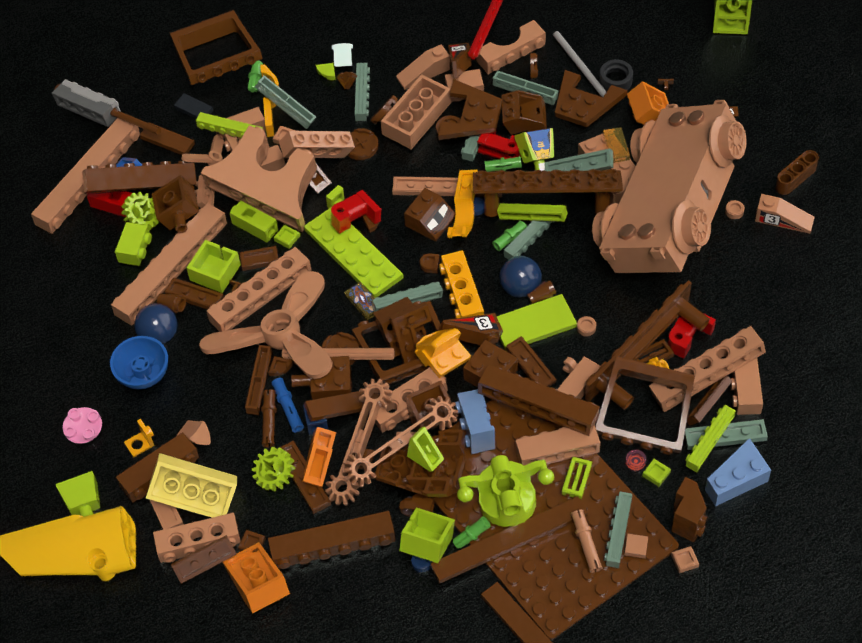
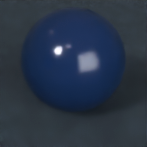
M515 256L503 264L499 280L502 288L509 295L526 297L528 293L541 284L542 274L538 264L533 259L526 256Z
M158 303L149 304L143 307L136 315L134 321L135 332L137 336L152 337L164 344L170 341L176 334L177 318L169 307Z

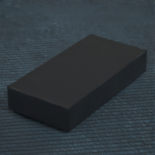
M185 93L174 104L176 110L194 119H197L200 112L206 114L213 112V107Z

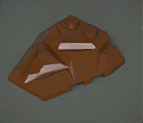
M445 429L438 431L439 435L431 437L444 457V460L432 472L407 457L408 443L377 465L375 480L427 497H449L457 493L459 488L458 479L462 476L466 461L464 430ZM387 447L382 450L379 459L391 452V448Z

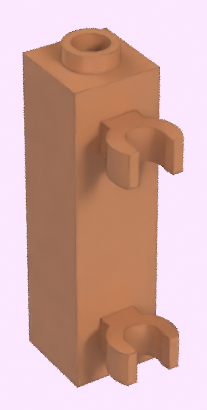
M585 356L578 364L571 357H567L564 361L565 366L563 370L570 373V375L557 390L581 399L585 395L587 379L600 368V365Z

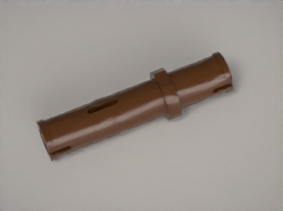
M269 389V394H267L268 390L263 391V406L261 407L263 413L262 446L269 448V443L270 447L275 446L274 428L277 408L275 406L276 391Z

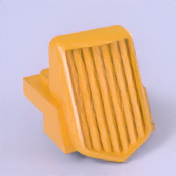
M456 328L436 331L422 337L416 344L417 350L414 351L425 367L429 365L438 378L443 377L471 358V355L458 340L461 332Z

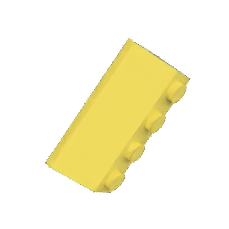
M159 453L146 498L212 518L222 516L228 512L237 486V476Z

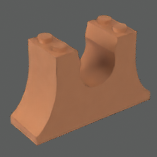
M249 125L238 145L226 158L214 165L203 168L201 175L206 187L238 202L241 200L276 220L303 232L305 221L302 214V201L305 191L317 171L313 153L306 149L301 150L297 148L289 156L287 164L282 169L277 171L264 170L261 168V164L266 159L269 150L267 137L263 129L257 126L254 128Z

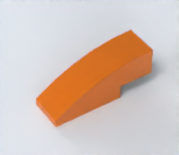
M320 427L314 430L302 482L323 487L336 432Z

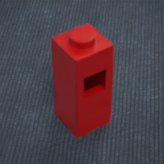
M127 191L88 193L87 198L90 207L127 217L121 213L124 210L122 205L125 203L124 200L132 193Z

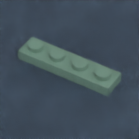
M610 148L545 162V171H570L573 169L589 171L590 169L607 170L614 168L613 150Z
M764 420L730 423L714 447L743 444L749 438L752 442L767 441L768 436ZM707 426L685 429L684 437L687 450H692L694 445H698V440L701 435H705L704 432Z

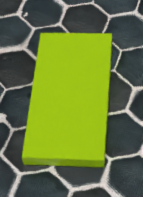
M562 294L497 316L503 329L500 340L506 352H508L506 346L520 336L530 344L577 327V322Z

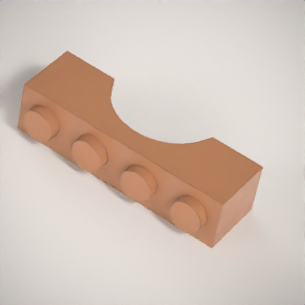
M533 20L520 27V37L513 44L500 46L490 42L482 46L476 61L487 74H490L514 62L516 59L545 45L546 33Z

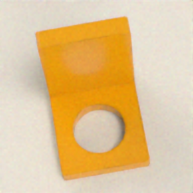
M141 419L137 420L141 432L124 441L133 457L154 446L152 440L154 434L151 428L145 426ZM140 440L143 442V446L140 449L132 448L134 441Z

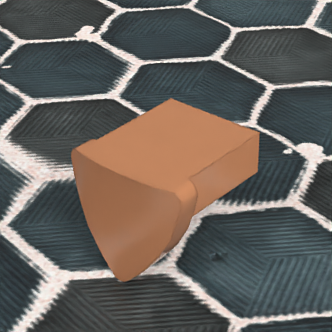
M188 420L177 434L179 435L183 432L195 444H210V433L204 421Z

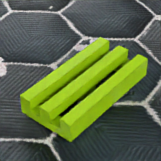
M572 457L562 489V495L578 496L582 500L592 461ZM579 463L572 489H568L575 464ZM583 465H587L580 489L576 491Z

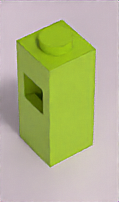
M241 200L230 211L232 224L265 242H268L278 231L275 218Z

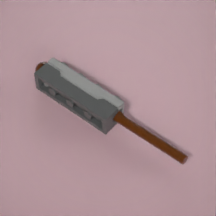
M65 79L62 84L56 85L52 92L58 106L109 127L116 118H119L157 135L161 132V128L121 112L119 103L114 98H108L102 93L94 92L88 87H82L76 82H70Z

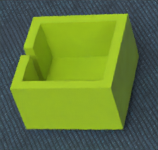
M205 240L187 266L190 281L223 293L229 284V280L233 278L241 265L238 252L226 247L221 249L220 245Z
M416 507L410 520L401 532L399 551L439 563L452 540L455 520Z

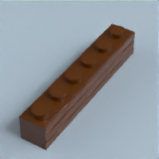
M259 345L245 406L247 414L259 415L272 356L271 346Z

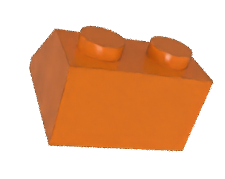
M643 81L627 93L629 105L634 113V119L636 122L644 125L650 120L656 121L661 109H665L666 105L669 104L664 92Z

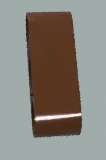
M812 150L805 151L778 174L776 191L779 194L787 195L816 171L819 159L818 154Z

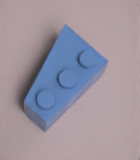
M478 389L458 393V401L455 402V408L458 410V413H461L462 418L459 419L461 430L466 432V448L470 447L471 454L495 449V429L490 424L489 420L491 418L490 414L487 413L483 395L478 394Z
M749 438L707 478L705 491L714 505L717 506L768 482L771 469Z

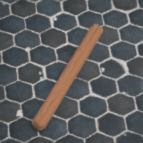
M284 348L282 350V357L292 360ZM323 348L330 357L349 356L350 360H392L395 357L393 348Z

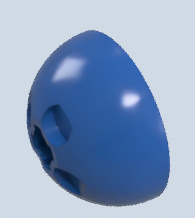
M136 336L129 338L119 344L113 351L110 359L111 371L114 377L128 388L146 389L152 387L166 373L168 367L167 350L160 341L152 337Z

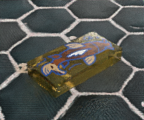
M361 282L345 291L346 297L367 320L374 316L372 300L375 298Z

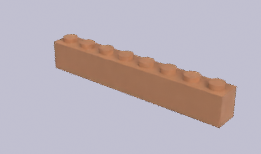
M117 118L31 213L35 225L50 233L58 229L62 222L72 214L76 206L88 194H84L82 171L91 165L105 168V165L116 164L123 153H126L131 144L139 138L138 126Z
M209 203L201 208L197 215L187 222V231L177 233L174 239L162 249L161 253L151 260L146 269L141 271L137 278L126 287L125 291L114 299L111 304L114 315L132 326L138 312L143 307L153 304L157 296L166 290L172 278H177L183 272L205 240L211 242L227 224L225 213Z

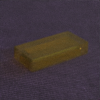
M622 128L603 130L607 149L613 150V163L630 160Z

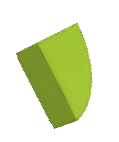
M333 63L316 65L319 75L326 77L328 80H336Z

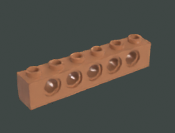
M296 247L285 252L278 260L271 262L264 270L257 272L253 278L242 283L239 288L232 293H228L218 303L213 304L207 310L209 321L219 332L231 330L293 285L302 273L311 271L310 260Z
M750 326L740 330L733 337L723 340L716 347L706 350L699 357L689 360L685 365L674 370L695 375L691 395L693 396L766 353L764 342ZM654 382L649 386L652 396L664 412L683 402L684 391L682 389H669L671 386Z

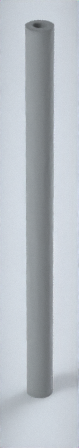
M556 31L553 34L554 38L600 96L604 97L606 90L559 31Z

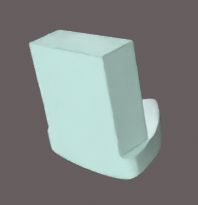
M342 43L332 45V50H334V67L352 66L351 49H353V44Z

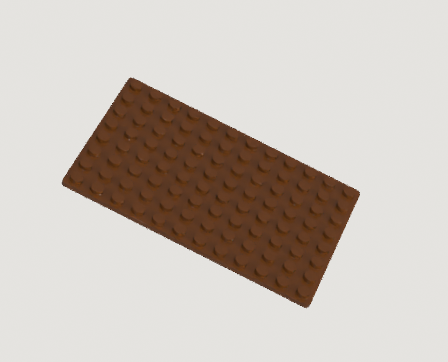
M492 399L486 403V410L490 414V424L495 429V449L471 454L470 447L466 448L465 445L466 461L461 477L480 475L482 471L491 465L492 458L498 455L507 456L509 461L519 463L515 450L517 439L523 436L538 435L544 431H556L564 426ZM460 422L447 430H461ZM597 453L577 458L592 461V467L581 502L588 512V516L585 518L588 526L592 529L591 536L603 569L597 572L595 569L593 573L589 571L580 539L575 534L576 527L574 522L485 563L550 640L559 636L679 548V543ZM572 459L546 464L547 468L554 473V480L551 484L544 485L539 481L538 474L540 471L531 476V483L536 492V508L531 517L577 497H570L569 494L562 495V489ZM579 463L575 464L568 489H572ZM583 465L576 491L580 489L587 465ZM470 487L473 491V498L469 502L460 501L457 493L449 497H435V504L446 517L455 520L454 526L460 534L466 530V526H471L483 516L479 505L478 488ZM621 491L632 493V501L619 568L606 566L604 558L605 553H608L609 550L606 549L607 542L611 540L609 538V531L613 529L611 521L612 518L615 519L613 511L614 507H617V503H615L616 496H619ZM490 522L491 527L482 532L477 540L470 541L469 544L472 545L509 527L498 526ZM627 534L648 537L645 558L625 556Z

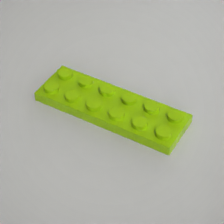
M331 208L304 226V230L374 299L403 279V273L352 224L351 228L339 234L331 225Z

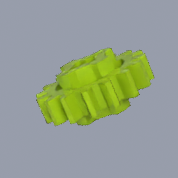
M141 192L137 194L132 193L124 200L125 203L122 205L124 210L121 212L127 216L124 221L129 220L130 223L147 225L149 231L159 223L156 219L153 198H148V193L142 196Z
M271 447L270 451L264 449V455L258 454L260 459L258 461L254 460L253 463L256 464V467L252 468V471L256 473L252 476L253 479L257 480L256 484L265 490L271 489L272 491H276V487L283 489V483L289 484L287 479L288 477H294L291 471L295 470V467L291 465L294 462V459L290 457L291 454L280 447L278 449Z

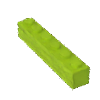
M202 112L199 113L196 119L197 127L200 129L216 131L233 137L242 138L249 125L255 128V125Z
M500 203L497 210L499 219L565 222L568 214L565 205Z
M727 405L718 410L717 417H714L711 421V426H707L704 432L705 435H701L698 445H694L692 449V454H688L686 457V467L698 472L735 417L736 410Z

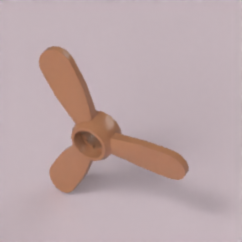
M314 271L302 273L289 290L282 309L268 313L261 321L260 326L227 330L207 335L200 341L201 351L206 354H216L266 342L268 346L274 349L282 350L285 348L294 363L308 377L316 379L325 376L330 372L333 362L329 354L322 347L300 333L298 322L314 305L324 290L325 280L323 276Z

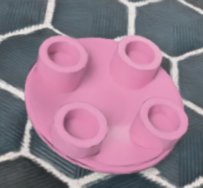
M85 407L69 410L63 423V432L66 438L78 444L90 442L97 437L102 428V420L98 412Z

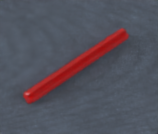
M492 0L468 52V56L471 59L478 57L503 0Z

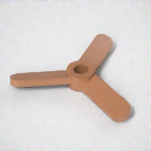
M217 134L213 138L209 154H182L181 159L185 162H202L210 166L223 160L221 152L224 139H221L220 135Z

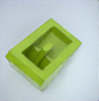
M421 427L410 438L407 457L432 472L444 460V457L425 427Z

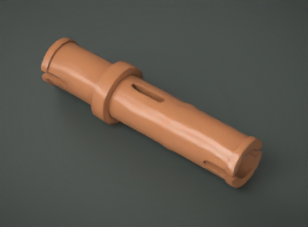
M580 509L579 513L576 510L571 513L576 527L575 534L580 539L589 571L591 573L595 572V569L596 572L600 571L603 567L601 566L591 536L592 529L587 524L584 510Z

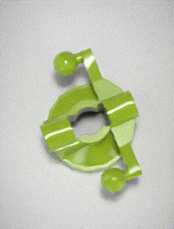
M498 455L492 458L491 465L482 471L480 475H470L458 479L460 488L457 492V497L460 501H471L473 491L470 487L478 488L479 505L483 516L492 524L509 527L524 523L532 516L536 508V492L531 483V476L540 471L538 474L539 481L544 485H548L553 482L554 473L547 468L545 460L534 461L524 466L520 463L509 461L507 456Z

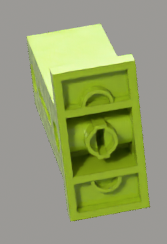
M714 0L713 33L748 34L752 0Z

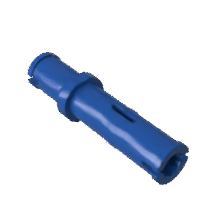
M283 378L274 379L272 386L277 394L276 399L278 403H281L292 431L299 432L303 430L304 425L291 399V392L287 390Z

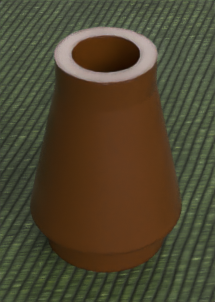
M550 280L547 282L543 281L533 291L528 293L527 297L531 304L553 297L556 294V290Z
M160 293L157 296V303L163 304L173 312L178 313L185 309L186 299L180 294Z

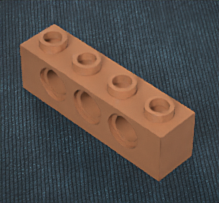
M288 131L279 141L284 158H289L297 148L309 150L313 153L314 158H345L355 148L350 132Z
M429 367L392 391L393 394L389 396L392 398V402L386 403L387 409L380 407L375 424L382 433L392 430L397 423L410 418L407 403L405 402L406 395L438 381H442L446 391H448L446 381L442 377L438 378ZM396 409L395 412L389 413L390 410Z
M234 513L153 532L157 555L161 563H169L178 558L185 557L225 535L228 536L233 547L241 542ZM216 533H222L220 536H214ZM198 537H201V538H202V539L199 540V541H194V539H196V538H198ZM181 542L179 546H174L175 543Z

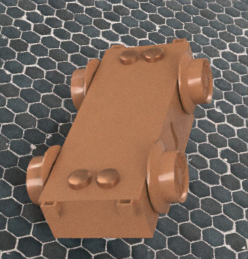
M715 100L713 105L678 107L677 104H667L665 109H661L656 121L650 120L646 122L642 128L635 130L632 134L631 154L637 163L620 203H613L605 211L597 213L592 225L593 239L599 247L601 255L608 261L615 273L681 272L688 254L699 252L701 246L708 242L711 234V222L734 169L732 161L742 158L746 149L744 127L735 120L725 100Z

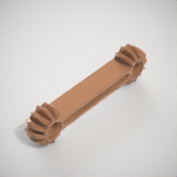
M371 379V384L369 385L364 382L365 389L359 390L361 394L359 401L364 402L344 461H350L348 456L354 455L357 452H360L363 457L380 407L387 409L386 403L392 402V398L389 397L393 394L392 390L389 389V384H383L381 379L377 383H375L374 379ZM380 393L377 399L371 398L372 394ZM342 464L338 477L335 478L334 475H331L332 482H326L329 488L325 492L330 495V501L335 500L336 505H340L343 501V504L347 506V500L350 499L354 502L353 495H359L357 490L359 485L357 482L352 486V478L347 481L345 480L347 473H343L342 470L348 467ZM360 465L355 466L356 472L358 471ZM341 485H347V489L344 492H338V488Z
M441 396L437 397V401L432 398L430 404L425 405V409L429 411L428 415L366 458H362L360 452L356 453V457L352 454L349 455L350 461L345 460L343 463L348 468H344L342 472L349 473L345 480L347 481L352 478V486L357 481L359 487H363L364 482L369 485L371 483L370 478L374 479L376 477V474L371 471L372 468L406 446L413 436L410 434V431L427 419L431 420V424L425 427L426 430H429L436 424L439 425L440 430H444L445 426L448 428L452 427V422L457 421L454 415L458 413V410L452 409L456 404L454 402L449 404L448 397L444 401ZM437 409H442L445 412L444 418L437 415ZM385 448H391V452L375 463L369 462V459ZM362 465L365 470L364 474H358L355 466Z

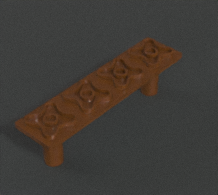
M616 169L473 172V193H484V214L489 217L498 215L499 193L595 192V213L597 214L605 211L610 205L611 192L623 191L621 171Z
M689 280L684 285H679L676 291L664 301L660 310L656 309L648 320L639 326L637 333L634 336H629L625 343L615 350L612 358L608 362L605 361L587 379L585 390L586 402H590L599 392L605 395L616 356L635 361L678 316H681L700 331L708 325L710 318L688 302L692 284ZM615 382L610 399L625 410L631 405L634 397Z

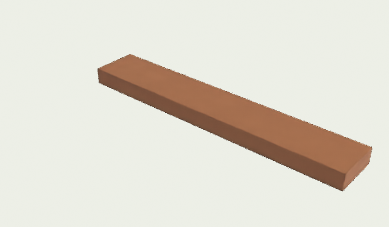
M394 177L392 192L393 195L418 196L426 188L440 196H455L458 178ZM484 193L475 194V197H484Z

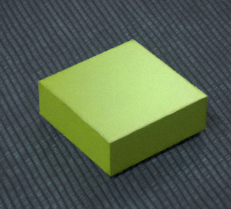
M338 185L326 196L328 208L344 200L343 188Z
M284 225L274 236V241L290 249L300 237V232Z
M653 459L642 476L660 487L671 473V469Z

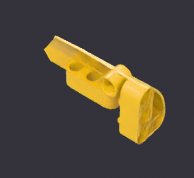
M122 506L84 517L81 515H71L1 535L0 556L20 576L98 575L102 581H108L117 573L135 569L136 527L133 519Z

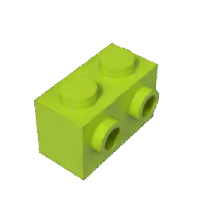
M126 222L115 250L119 263L140 266L142 259L146 256L147 244H150L152 234L149 232L147 225Z

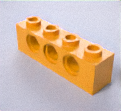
M463 250L442 255V263L439 264L441 275L445 274L444 284L446 290L450 289L451 305L455 304L456 307L454 309L455 317L463 318L484 315V310Z

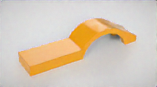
M265 64L260 65L262 77L265 75L279 87L277 77ZM264 97L267 137H273L272 108L276 104L267 97Z
M460 170L454 197L455 223L453 227H448V238L453 236L467 237L472 229L475 198L473 193V172H478V170Z

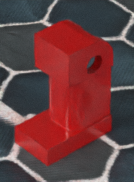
M496 132L481 134L477 141L478 144H481L478 148V153L498 159L504 157V159L521 157L514 135L507 139L495 135Z
M361 190L332 206L331 225L340 234L351 228L353 220L363 215H366L376 224L381 221V208Z
M706 315L710 318V321L702 332L711 335L714 331L716 319ZM681 316L669 333L668 345L675 355L684 359L691 348L692 337L697 328Z

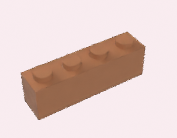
M756 358L732 372L730 389L734 390L732 406L736 407L737 415L761 414L763 399Z
M595 425L590 436L567 427H562L552 432L544 431L530 437L523 436L516 440L515 450L519 463L524 466L539 460H545L546 464L572 459V457L600 452V440Z

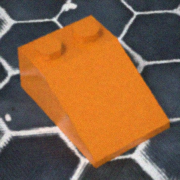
M259 542L223 561L227 572L252 613L290 594L283 574ZM258 548L257 552H252L254 549Z

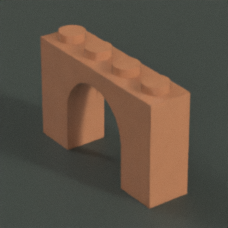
M259 107L226 118L260 126L266 131L265 119ZM218 132L221 139H225L224 146L227 152H232L241 138ZM275 145L269 148L261 168L267 171L280 170L285 166V160L279 146Z

